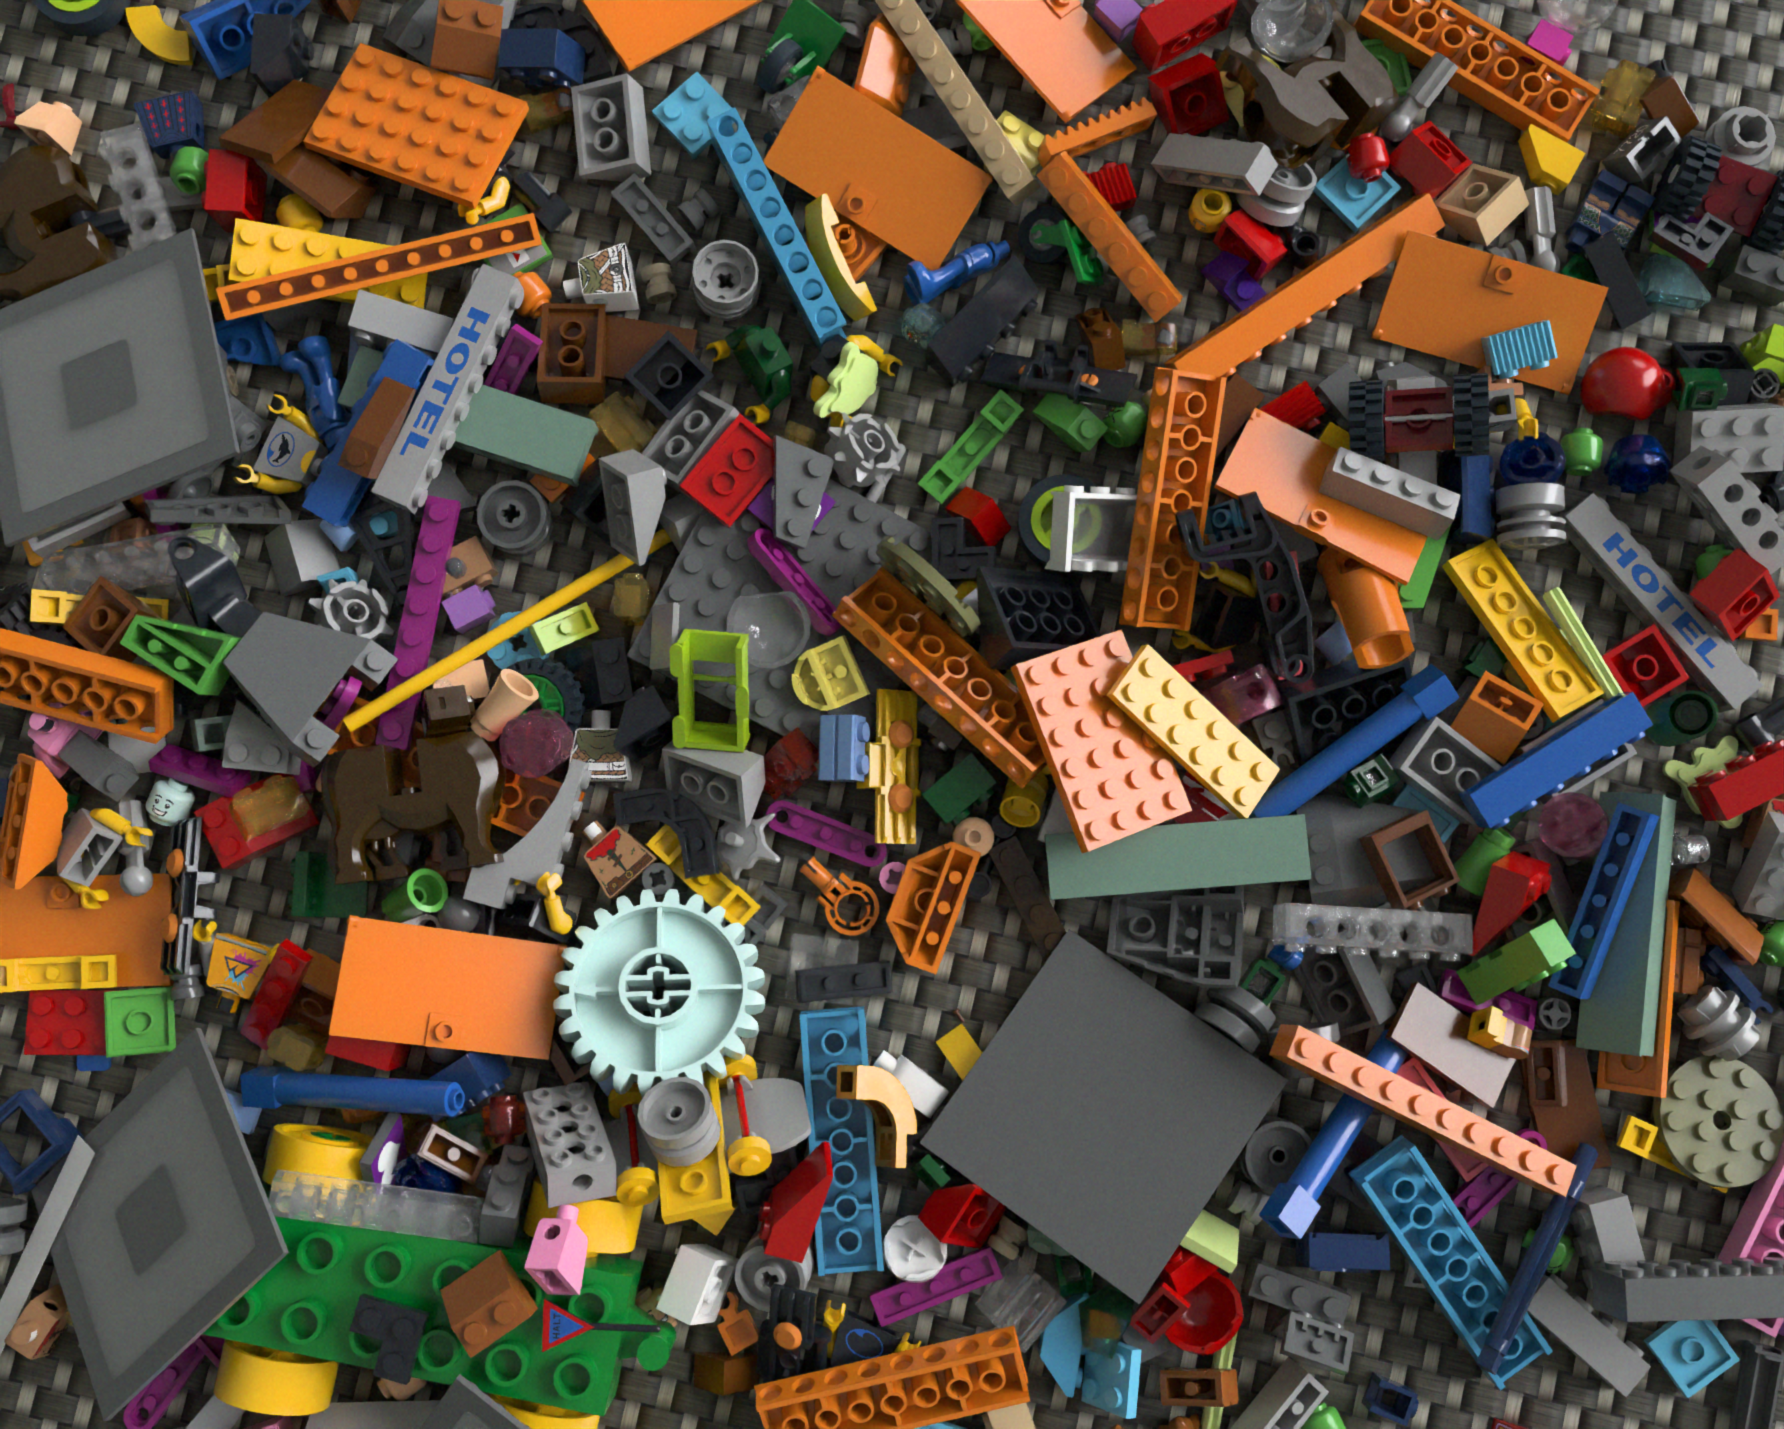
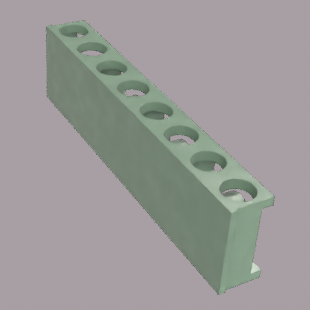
M359 345L337 401L348 413H351L357 400L363 398L368 389L367 381L371 374L380 368L384 361L382 358L384 352ZM482 384L480 390L473 394L469 402L470 408L466 419L463 422L460 421L455 431L456 438L452 447L578 487L580 483L578 479L592 441L599 432L595 421Z
M1600 791L1593 867L1618 802L1660 817L1590 999H1580L1576 1047L1642 1057V1055L1653 1056L1676 800L1667 798L1664 794Z
M1305 814L1152 826L1083 854L1074 832L1045 834L1044 836L1050 900L1311 879Z

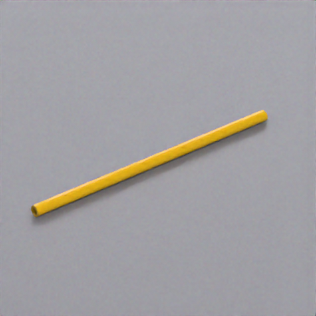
M664 528L654 533L648 555L672 541ZM620 553L342 718L349 731L353 732L635 563Z

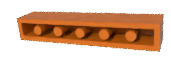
M1066 151L1058 155L1036 175L1155 323L1181 302L1183 296Z

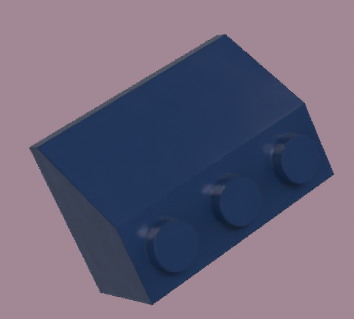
M1455 449L1442 452L1443 488L1461 495L1445 544H1482L1491 539V535L1494 534L1495 519L1491 516L1490 505L1494 500V488L1490 486V474L1493 470L1492 455L1455 457Z

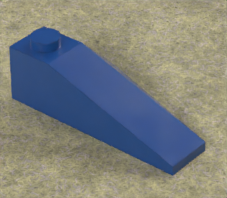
M214 0L179 17L200 55L216 78L222 80L246 68L251 63L254 13L289 14L295 18L312 0Z

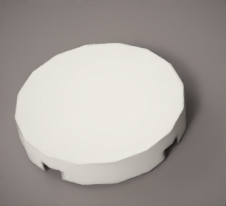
M908 1215L897 1220L888 1230L883 1240V1256L888 1269L897 1278L909 1283H922L934 1278L943 1268L947 1258V1243L940 1242L917 1218L919 1215Z

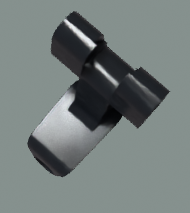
M1253 491L1238 496L1245 533L1241 526H1235L1231 528L1232 537H1230L1228 530L1217 531L1218 540H1216L1214 533L1205 534V544H1203L1192 508L1175 512L1182 551L1189 560L1205 563L1240 558L1246 563L1262 623L1259 635L1269 670L1273 674L1296 684L1308 681L1314 672L1311 613L1308 609L1295 562L1259 500L1257 492ZM1250 540V544L1213 555L1207 554L1208 550ZM1268 561L1272 564L1274 572L1269 579L1263 580L1259 575V568L1262 563ZM1277 593L1281 598V606L1275 611H1270L1267 607V599L1270 595ZM1301 660L1303 663L1302 672L1299 675L1294 676L1299 671Z
M179 536L174 538L168 545V555L171 564L178 574L176 577L178 592L196 627L243 638L263 612L244 601L247 598V593L234 563L221 552L191 537ZM181 547H190L194 550L193 555L187 559L177 558L175 552ZM230 675L226 683L234 698L272 729L269 723H266L262 718L260 711L251 699L247 698Z

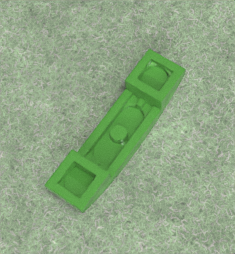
M1000 389L980 412V416L944 457L933 465L918 482V485L942 505L994 449L1017 421L1024 409Z

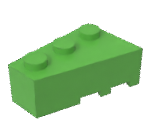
M1451 524L1438 540L1427 537L1408 584L1405 586L1398 582V596L1404 612H1412L1414 614L1424 608Z
M135 615L120 644L198 695H219L230 676L222 663L242 637L162 618Z
M1552 919L1456 972L1478 1006L1512 987L1518 992L1567 967L1568 965L1564 960L1573 956L1576 952L1555 919Z

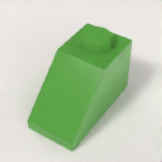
M1046 393L1032 410V413L1076 453L1089 452L1108 429L1086 406L1073 404V400H1069L1064 395Z

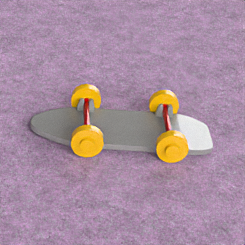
M747 1054L742 1060H735L724 1056L727 1076L723 1079L718 1078L719 1087L722 1088L719 1092L727 1164L730 1170L737 1175H756L770 1166L772 1162L771 1154L791 1148L811 1134L805 1093L802 1085L794 1080L784 1078L757 1079L756 1062ZM635 1082L625 1094L616 1093L615 1089L610 1091L608 1096L609 1111L617 1119L603 1126L616 1161L617 1199L627 1206L638 1207L652 1203L658 1198L660 1188L657 1158L651 1153L637 1117L642 1097L639 1092L638 1083Z

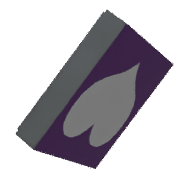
M389 1112L359 1161L368 1206L380 1208L408 1158L402 1118L399 1113Z

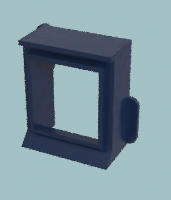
M33 1088L18 1091L0 1107V1125L21 1107L52 1144L23 1170L0 1140V1172L13 1186L15 1196L31 1191L36 1186L34 1182L65 1154L70 1153L78 1135L82 1139L85 1138L70 1119L61 1118L59 1120Z
M1389 1231L1372 1232L1370 1235L1307 1232L1304 1233L1301 1239H1295L1296 1267L1310 1268V1271L1373 1274L1374 1270H1390Z

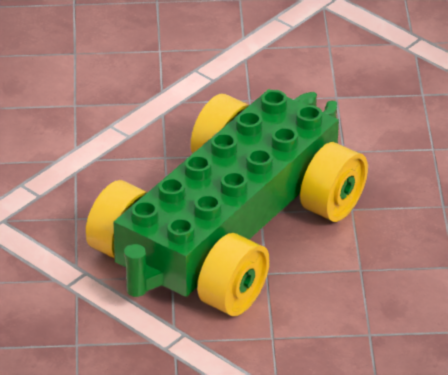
M284 1123L273 1127L262 1179L272 1185L262 1184L289 1253L203 1333V1335L225 1339L213 1389L214 1395L219 1400L231 1406L256 1413L301 1416L322 1412L330 1406L339 1362L375 1369L383 1340L349 1331L359 1297L363 1293L430 1312L411 1377L452 1385L459 1374H461L468 1381L473 1382L482 1392L488 1393V1397L501 1404L506 1411L531 1429H597L600 1416L604 1417L616 1396L623 1359L637 1357L643 1369L647 1371L659 1370L667 1363L670 1351L676 1340V1331L671 1323L659 1321L635 1305L643 1262L603 1254L628 1253L635 1249L643 1206H627L617 1199V1194L615 1196L567 1204L579 1209L576 1224L588 1238L580 1295H549L524 1269L533 1239L516 1236L513 1248L479 1243V1229L452 1227L450 1222L340 1200L366 1199L359 1161L374 1136L337 1127L302 1123ZM539 1176L533 1179L523 1231L533 1238L539 1221L543 1218H556L559 1206L548 1208ZM501 1249L538 1309L530 1318L470 1358L451 1328L440 1290ZM544 1298L588 1323L659 1325L661 1330L660 1332L588 1330L542 1352Z

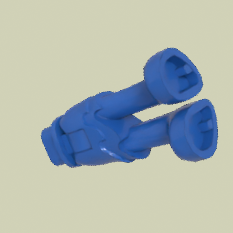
M1004 240L997 244L989 241L986 244L973 245L955 255L954 258L945 263V266L932 271H928L922 262L918 260L908 263V275L903 277V285L908 298L919 308L928 304L950 287L958 289L963 283L989 272L998 265L999 260L1008 257L1010 252L1009 244Z
M311 336L302 339L298 343L300 351H291L281 355L279 363L284 372L300 376L305 388L307 399L305 400V406L310 422L316 432H318L319 439L325 440L328 451H333L337 444L335 439L338 432L348 425L347 422H344L346 420L344 408L337 403L341 394L340 381L333 377L331 348L327 338Z

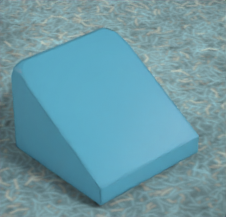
M349 567L317 576V580L327 595L330 592L328 582L330 579H333L338 584L350 581L357 582L356 585L359 583L358 574Z

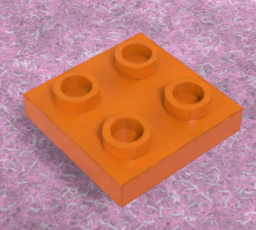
M835 211L839 223L832 227V231L856 283L889 247V244ZM807 241V242H806V245H807V247H808V249H809V251H810L809 244H808V241Z

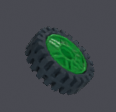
M531 658L516 662L506 668L520 673L535 686L539 694L537 700L541 704L540 713L533 710L530 705L511 723L503 734H500L504 737L502 741L506 745H513L512 749L517 751L525 750V753L529 754L535 752L537 754L545 753L569 741L575 735L576 729L581 726L583 722L581 717L585 713V706H582L585 696L584 693L579 691V688H581L579 681L575 682L573 679L575 675L571 671L564 670L565 666L561 663L555 664L553 663L554 660L548 658ZM497 679L492 682L491 687L494 686Z

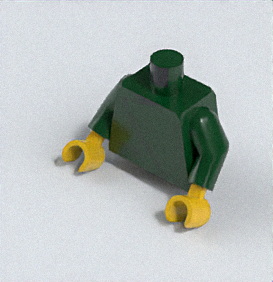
M746 324L727 335L725 340L708 344L706 350L717 349L718 355L712 359L714 362L728 357L731 349L734 350L733 354L763 402L761 405L747 407L745 415L756 414L752 424H761L769 420V410H774L791 392L793 362L772 327L769 326L761 329L759 326Z

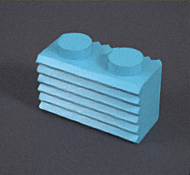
M1549 320L1538 321L1481 338L1486 365L1491 366V375H1499V379L1518 375V369L1530 366V370L1547 367L1550 365L1549 360L1558 357Z

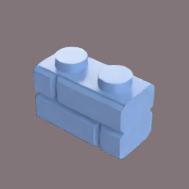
M820 715L818 780L827 782H864V774H867L869 771V758L865 755V742L870 738V727L866 722V717L859 715Z

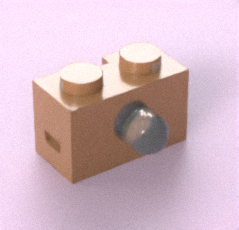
M477 536L452 547L450 558L445 563L447 575L441 601L475 584L480 588L485 587L493 582V577L499 575L483 541Z

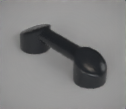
M1001 814L996 815L991 821V827L994 832L993 846L1011 837L1017 826L1005 821ZM988 853L983 856L978 871L974 873L968 888V892L974 897H984L989 894L992 888V881L989 875L994 863Z

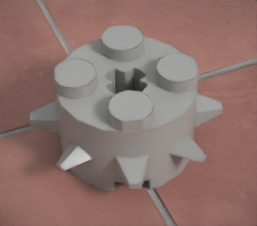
M843 412L842 416L845 425L842 428L829 427L827 430L831 438L825 445V455L835 459L832 467L837 472L839 480L843 485L847 487H852L853 485L868 487L877 481L885 488L886 484L883 475L886 472L898 473L900 471L896 461V452L900 450V446L895 434L886 423L880 425L871 418V414H858L850 418Z
M333 579L328 580L330 588L328 595L325 598H310L308 601V605L316 611L314 625L361 636L373 641L378 636H393L394 630L386 623V617L388 616L387 608L391 604L389 601H384L374 588L369 590L366 580L361 579L356 585L357 582L355 581L338 584Z

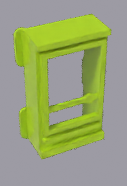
M684 629L677 643L671 645L669 649L670 672L673 676L678 677L679 716L674 717L672 721L673 744L676 748L687 747L744 753L750 739L748 690L749 634ZM693 660L733 663L736 666V676L694 674ZM694 680L736 684L737 725L695 721Z

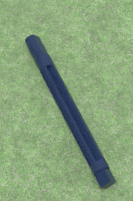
M1579 1143L1570 1162L1577 1167L1566 1197L1553 1196L1483 1343V1348L1476 1364L1481 1369L1496 1375L1503 1358L1506 1357L1599 1155L1596 1149L1588 1144Z

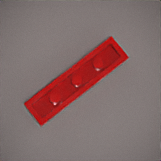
M288 939L278 946L240 1034L265 1051L274 1044L313 960L312 955Z

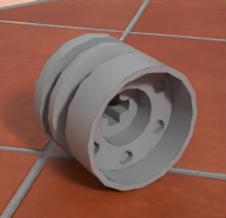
M719 240L711 242L702 248L694 260L692 276L696 303L705 314L716 320L731 321L739 319L752 309L757 300L759 269L754 255L747 247L736 241ZM720 284L724 285L725 287L721 289Z
M1526 483L1496 490V514L1511 517L1497 523V531L1502 532V534L1497 536V546L1529 551L1545 549L1565 543L1566 532L1558 530L1565 527V519L1550 516L1565 509L1564 486L1553 483Z

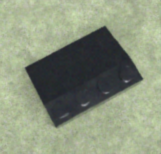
M979 566L976 570L978 616L981 623L979 626L980 643L991 669L1011 670V667L1016 664L1101 636L1075 575Z
M1406 657L1398 663L1378 669L1359 668L1356 659L1313 672L1312 677L1304 683L1296 684L1286 681L1275 685L1280 710L1284 713L1293 739L1291 743L1299 767L1403 691L1400 686L1412 678L1409 658ZM1414 724L1359 764L1371 761L1380 754L1386 756L1395 753Z

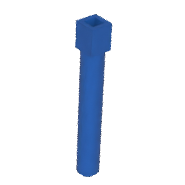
M1428 665L1400 686L1403 691L1266 791L1249 815V818L1288 816L1422 717L1428 721L1460 698L1446 675L1434 665Z
M1384 1030L1366 1059L1396 1074L1408 1053L1386 1039L1388 1030ZM1343 1093L1287 1183H1279L1259 1213V1216L1280 1237L1302 1238L1321 1207L1316 1201L1373 1112L1374 1107Z
M259 1066L240 1075L243 1107L276 1109L282 1105L455 1116L463 1107L465 1101L464 1092L457 1082L294 1072L291 1067Z

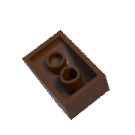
M543 303L540 339L543 343L539 349L536 381L541 402L604 404L606 387V305Z

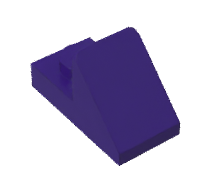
M1223 251L1204 267L1201 273L1239 313L1265 296L1266 292L1246 271L1250 264L1247 260Z

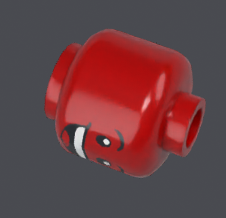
M1373 133L1361 134L1351 139L1350 145L1345 150V159L1350 176L1354 179L1363 180L1364 183H1371L1382 178V172L1390 164L1384 140L1379 136H1374Z

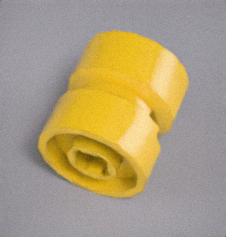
M1039 772L1023 789L1012 779L1008 778L1006 790L999 808L1000 814L1005 821L1017 827H1030L1039 821L1049 787L1045 775Z

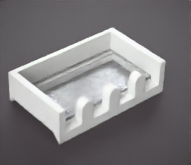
M1064 485V492L1051 491V494L1054 496L1050 560L1044 569L1071 572V570L1092 572V570L1108 572L1126 571L1137 499L1135 488L1116 487V494L1110 493V487L1090 486V493L1084 492V486Z

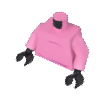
M57 702L51 703L48 706L62 708L68 704ZM82 711L79 714L93 716V711ZM34 712L29 718L31 728L28 730V736L35 741L32 748L36 759L41 760L58 779L62 777L65 780V785L73 794L79 795L80 793L73 787V783L77 780H82L87 785L89 783L76 771L70 772L68 770L70 766L58 756V753L79 729L95 740L98 739L104 730ZM113 719L116 724H125L122 722L125 719Z

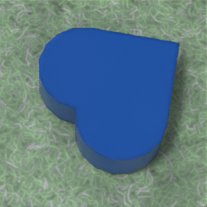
M1295 931L1285 933L1269 952L1267 958L1285 970L1295 969L1303 959V952L1301 950L1304 947V939Z

